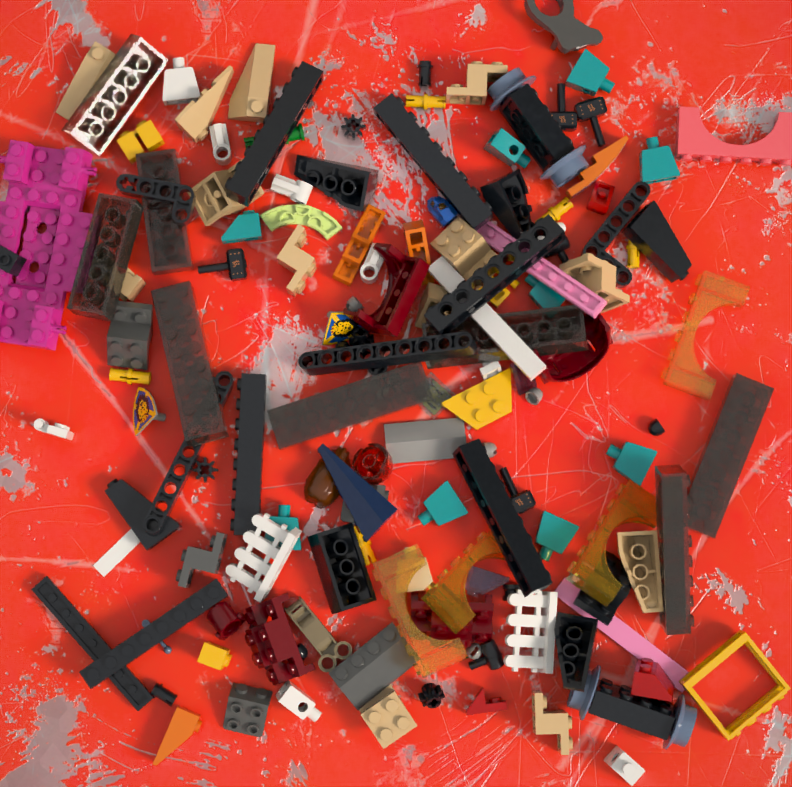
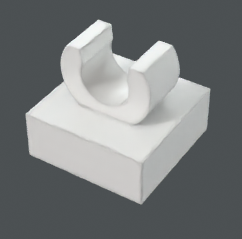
M488 355L481 358L483 367L480 368V374L484 381L502 372L498 360L491 362Z

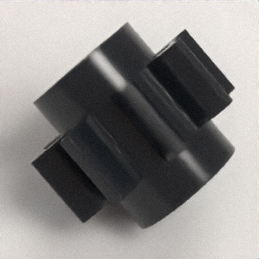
M352 114V118H344L346 125L341 126L342 130H346L344 137L352 136L353 140L358 135L363 137L361 130L366 129V125L360 124L362 117L356 119L354 114ZM351 124H355V131H351Z
M363 327L356 328L351 332V337H349L350 346L374 343V335L370 334Z
M204 457V462L202 463L196 461L198 467L193 469L194 472L199 474L196 479L198 480L203 477L204 483H207V478L215 480L213 473L218 471V469L213 468L215 461H211L209 464L206 457ZM202 466H210L208 469L210 473L208 475L205 473L201 474L203 471L201 469Z
M434 683L425 684L422 687V692L418 693L420 702H422L424 707L427 706L428 708L438 707L441 704V699L445 698L440 685L436 686Z

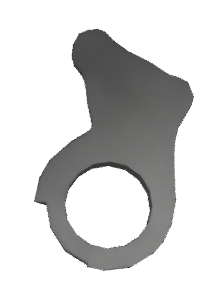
M524 0L527 15L554 36V41L550 47L553 51L558 47L559 51L565 54L570 51H578L587 46H597L602 42L603 36L599 30L588 27L574 17L573 0H556L560 7V14L557 16H548L540 12L536 7L535 0Z

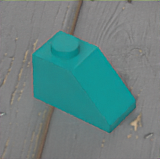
M254 210L244 211L243 215H238L221 237L222 243L230 244L263 239L259 213H255Z

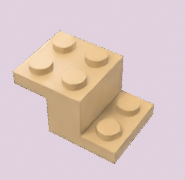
M481 61L471 62V64L467 65L466 87H463L461 84H452L451 87H447L446 104L485 105L487 82H496L508 73V65H503L502 62H492L491 64H483Z
M237 163L228 170L213 172L192 188L196 196L195 208L205 226H210L221 217L236 214L247 207L226 196L225 184L228 178H232L235 174L234 170ZM261 186L251 203L265 194Z
M459 216L430 243L465 280H468L476 269L484 267L491 257L498 255L489 247L483 236ZM476 286L474 289L478 290L482 286Z
M300 224L297 225L277 256L278 263L294 273L293 278L286 287L288 293L294 297L297 293L301 294L306 287L305 281L307 277L311 278L317 269L315 258L301 250L308 238H306V229Z
M585 253L580 257L570 259L568 262L559 265V269L607 301L606 306L600 313L630 303V295L622 292L620 289H616V266L608 263V261L597 258L591 253Z
M391 684L359 709L360 715L383 749L418 726Z
M532 690L533 732L536 735L557 734L558 752L561 755H569V750H573V740L569 736V729H572V716L568 715L565 710L543 711V709H547V697L540 690Z

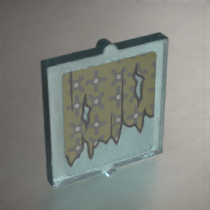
M432 372L422 382H418V386L409 395L432 419H435L443 410L447 409L441 403L455 396Z

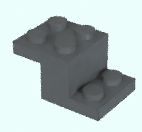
M112 300L111 323L107 334V365L148 369L149 346L153 335L152 304Z
M217 532L216 536L212 535L210 547L213 548L212 551L188 546L187 549L183 550L181 561L184 562L183 567L178 569L176 581L179 582L178 586L190 588L194 569L218 574L228 534Z

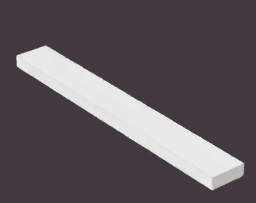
M443 256L432 263L428 269V272L448 293L453 292L458 284L465 280ZM462 298L458 302L464 303L467 301V299ZM487 303L470 316L531 381L547 368L539 357Z

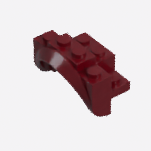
M411 592L410 638L415 640L427 639L430 641V646H435L438 649L446 647L466 649L471 647V642L474 640L477 642L491 640L492 595L485 594V603L418 601V593ZM427 616H431V622L426 619ZM473 617H476L477 620L473 623Z
M288 593L246 608L247 613H245L246 620L250 624L249 629L245 630V640L253 652V662L256 666L258 665L259 669L265 668L267 670V677L273 685L315 670L313 663L304 666L281 604L290 600ZM268 616L272 617V621L266 623ZM286 659H287V661H288L287 664H284V663L281 662V661L286 660Z

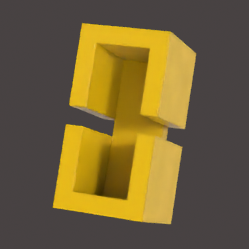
M144 120L138 123L136 130L133 132L129 130L123 132L117 140L131 164L146 156L136 137L140 136L150 153L165 144L151 120Z
M206 641L197 662L217 670H222L231 661L232 655L229 654L231 649Z

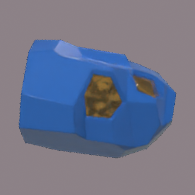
M440 196L431 197L427 200V208L431 216L443 228L459 215L454 207Z

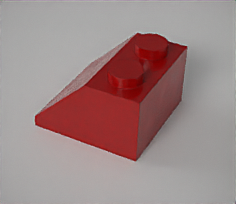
M650 658L637 659L631 695L672 702L675 685L658 662H653Z

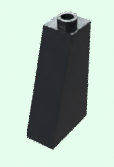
M655 201L650 202L643 207L622 233L671 283L678 279L681 281L689 274L687 270L691 267L692 263Z
M115 479L107 485L106 494L146 550L152 549L182 527L180 523L169 516L161 533L157 536H149L143 528V521L153 502L122 479L119 481ZM157 506L156 510L158 512H164ZM151 521L147 525V529L151 531L158 527L156 521Z

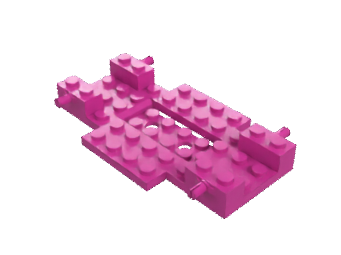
M10 140L8 153L6 156L0 155V163L5 165L3 179L9 182L6 201H0V245L18 254L25 213L28 211V207H30V211L27 214L26 231L23 234V247L19 254L27 260L16 277V283L14 284L13 275L0 269L1 343L56 351L58 335H65L66 331L64 330H67L66 326H61L66 293L86 294L100 216L98 214L82 212L89 175L96 176L97 174L95 173L97 168L91 167L93 155L84 149L65 147V150L34 146L24 141ZM41 223H45L47 226L43 234L38 233L37 230ZM33 262H38L39 270L32 273L30 265Z

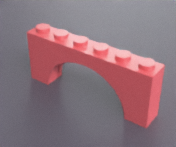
M679 107L676 119L675 158H680L681 161L700 159V162L720 160V163L740 161V164L759 162L760 165L779 163V166H791L792 112H778L775 116L773 128L765 138L752 144L734 145L717 139L706 129L700 117L699 107Z

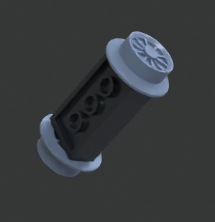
M519 67L503 75L488 88L487 92L494 100L490 110L499 109L544 172L540 176V180L550 179L555 187L559 188L578 176L580 172L589 166L583 157L586 145L580 146L577 149L574 148L571 139L561 130L559 122L553 119L548 107L538 98L536 90L530 87L537 77L535 75L526 77Z
M597 665L592 671L588 672L584 692L570 690L567 707L579 710L580 720H583L588 712L663 739V749L665 750L672 743L685 747L696 722L697 708L686 705L683 694L678 697L674 707L669 701L631 695L632 688L621 685L620 687L614 685L612 681L605 678L600 680V665Z

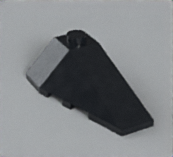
M297 155L294 175L323 191L328 197L337 200L342 206L364 211L375 191L378 170Z
M519 169L480 187L484 199L490 204L493 213L512 237L518 239L522 232L530 230L535 225L530 217L532 207L528 205L526 199L528 189Z

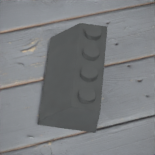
M392 622L328 674L354 707L359 710L419 662L421 658Z

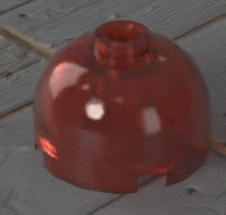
M378 443L368 444L369 447L361 448L355 454L352 468L368 484L377 485L383 483L391 475L393 460L383 446Z

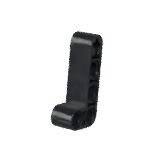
M122 174L117 178L116 185L122 194L173 204L172 217L175 223L179 226H187L191 222L196 201L195 193L191 187L130 174ZM129 181L132 186H127L125 189L122 184H126ZM145 184L151 185V190L148 193L141 192ZM165 188L171 189V194L167 197L161 196V192ZM184 192L191 193L190 199L186 201L181 200V195ZM181 211L187 213V217L184 220L177 219V214Z

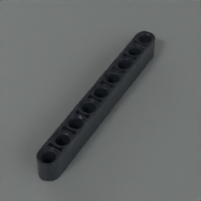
M456 332L310 351L300 355L298 363L306 374L315 376L470 356L475 353L477 344L468 332ZM469 341L467 346L462 347L464 342ZM445 344H449L446 349H442ZM430 346L427 351L423 352L425 347ZM406 349H410L407 354H403ZM390 351V354L384 357V354ZM367 354H371L368 359H364ZM351 356V359L345 362L346 358ZM329 359H332L329 364H326ZM313 361L312 365L307 367L308 363Z
M221 371L216 375L144 518L143 528L149 536H157L161 533L233 389V376L227 371ZM222 378H227L230 380V383L227 386H221L219 381ZM213 396L221 397V401L217 404L210 402V399ZM206 413L212 415V419L208 422L201 419ZM201 431L203 437L198 440L192 437L194 432ZM187 449L194 451V455L190 458L183 455ZM178 467L185 468V473L181 476L174 473ZM167 486H176V491L173 494L166 493ZM158 504H167V509L164 512H158L156 510ZM156 521L158 523L157 529L152 531L147 529L149 522Z

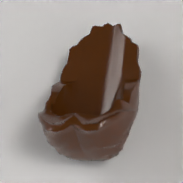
M339 447L335 451L332 450L334 454L351 468L350 453L346 448ZM323 458L319 460L308 476L304 486L305 500L309 503H314L320 509L331 505L339 496L333 478L325 467Z

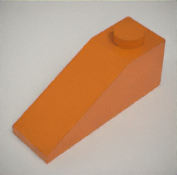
M417 220L402 223L409 257L421 258L431 265L423 221ZM428 271L421 285H426L428 282L434 283V277Z
M181 706L176 708L153 765L157 766L192 736L194 731L198 733L203 722L199 720L200 714Z

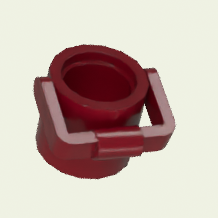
M227 602L215 605L207 614V620L217 631L215 636L219 640L227 639L246 621L245 615L241 612L236 614Z

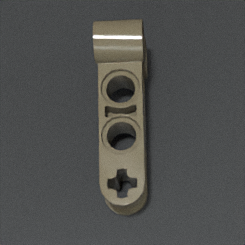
M298 596L299 599L288 608L285 607L284 610L321 655L318 661L320 670L326 673L331 672L337 665L336 658L347 659L352 654L353 648L347 641L337 642L305 601ZM300 605H303V606L300 607L296 612H294V613L292 614V612H293L295 609H297ZM341 644H345L349 648V653L346 656H341L338 653V647ZM325 657L333 660L332 668L326 669L323 667L322 660Z

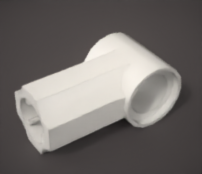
M226 123L213 124L209 126L214 158L219 165H228L232 160V152ZM220 151L228 152L225 158L218 157Z
M276 173L270 190L290 197L289 199L296 203L306 205L313 186L307 182L295 181Z
M372 243L365 262L360 269L361 280L366 284L376 282L384 259L373 249L376 243ZM370 269L375 274L372 277H366L364 272Z

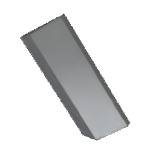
M459 418L384 424L387 464L453 459L452 453L459 446L466 444L464 421Z

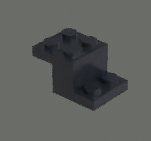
M604 550L596 566L585 579L573 603L607 626L612 621L617 608L632 588L622 561L614 554Z

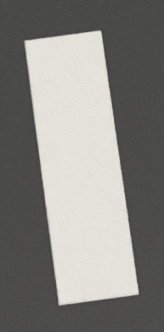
M130 529L93 565L103 577L140 543L133 530Z

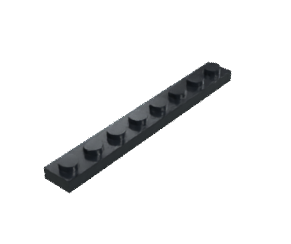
M46 576L31 589L93 661H96L112 650L49 576ZM127 666L109 677L137 711H140L153 699V695Z

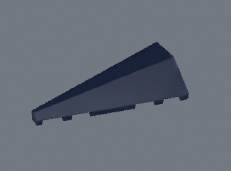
M322 444L317 451L323 458L325 467L329 470L347 509L349 508L354 518V523L362 533L363 540L367 542L398 509L327 446Z

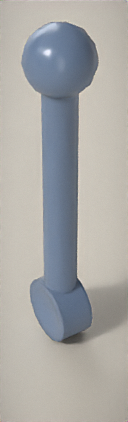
M149 620L142 621L143 627L150 624ZM163 641L160 642L164 652L170 654L172 648Z

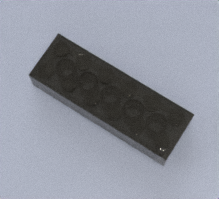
M130 34L65 124L62 131L89 152L100 157L169 60L141 36Z
M176 149L136 154L138 176L182 184ZM145 184L141 192L148 193L151 190V185ZM163 189L161 192V196H169L171 194V189ZM184 194L181 195V200H184ZM142 199L152 273L156 276L194 270L188 225L179 226L175 223L172 217L173 204ZM184 211L177 214L178 220H184L187 217Z
M99 193L67 305V309L75 315L113 321L144 209L136 199Z

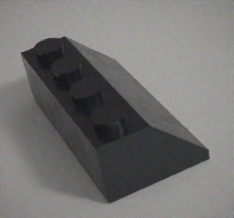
M352 523L308 537L332 614L377 600Z

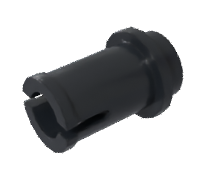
M420 61L417 67L419 68L418 86H431V69L433 65H431V61Z
M156 683L151 691V694L154 695L153 698L157 697L169 706H172L178 695L164 688L162 683Z

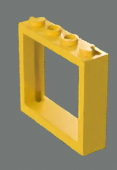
M739 630L679 680V683L728 741L735 736H739L744 727L754 724L757 720L756 717L761 713L768 712L772 708V704L777 700L785 698L784 695L791 689L748 634L742 630ZM745 644L777 685L725 728L692 687Z

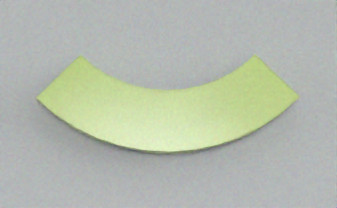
M304 204L281 205L267 210L260 215L271 232L283 226L300 224L316 230L326 240H329L343 229L326 212Z

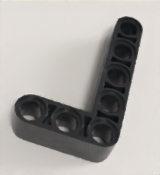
M643 181L637 182L630 189L581 252L582 256L586 253L587 249H593L596 252L595 257L606 260L616 266V287L625 288L631 282L632 273L605 250L649 196L650 186ZM635 189H644L645 195L638 196ZM630 203L633 210L630 212L625 211L623 204ZM611 219H619L621 225L614 227L611 224ZM601 233L606 234L608 241L601 242L598 235ZM620 273L625 274L627 282H619L617 275Z

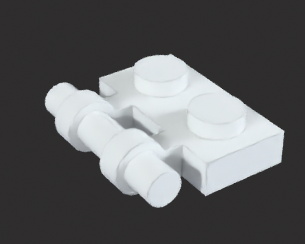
M40 418L34 421V428L38 431L71 441L73 439L74 433L69 431L70 427L55 423L54 426H51L48 421Z

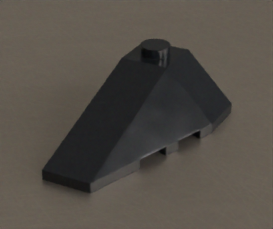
M561 612L557 614L554 634L562 683L565 689L581 692L585 690L597 634L598 619Z

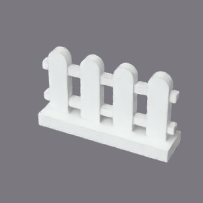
M257 513L252 517V523L257 527L256 531L248 530L243 534V540L248 543L247 548L238 547L234 552L235 557L240 560L238 565L231 563L226 567V573L231 577L230 581L234 583L237 580L248 587L247 591L249 593L256 592L253 599L259 603L267 598L302 533L296 527L289 531L286 524L280 526L269 519L270 515L268 513L264 515ZM264 531L274 537L273 543L260 535L261 532ZM279 542L283 543L281 548L278 546ZM256 548L266 555L265 558L262 559L251 552L252 549ZM271 558L274 559L272 564L269 563ZM246 564L256 570V575L243 569V566ZM262 575L265 576L264 580L260 579Z
M516 589V593L508 595L507 602L515 606V614H509L506 617V623L509 626H514V634H508L505 637V644L513 647V654L506 655L503 662L505 666L512 667L513 672H518V668H531V672L553 674L554 628L558 592L539 591L535 595L532 594L524 597L522 591ZM522 606L534 607V615L522 614ZM521 627H533V635H520ZM520 647L532 648V656L519 655Z

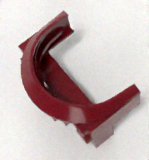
M376 243L373 249L384 259L389 275L385 298L380 307L371 315L366 314L361 309L353 312L344 308L343 314L370 333L398 337L430 265L421 258L404 255L391 244Z
M582 311L530 342L527 346L546 365L547 368L538 375L543 383L546 384L548 382H567L585 375L600 363L606 355L609 346L613 344L611 328L601 313L594 319ZM587 340H589L591 344L594 346V348L596 349L595 352L590 346V344L587 342ZM581 341L579 344H577L575 347H573V348L570 349L569 351H567V352H565V353H563V354H561V355H559V356H556V355L559 354L560 352L564 351L565 349L569 348L570 346L574 345L575 343Z

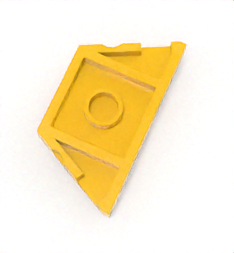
M510 368L442 402L441 405L454 413L460 420L465 421L474 430H478L511 413Z

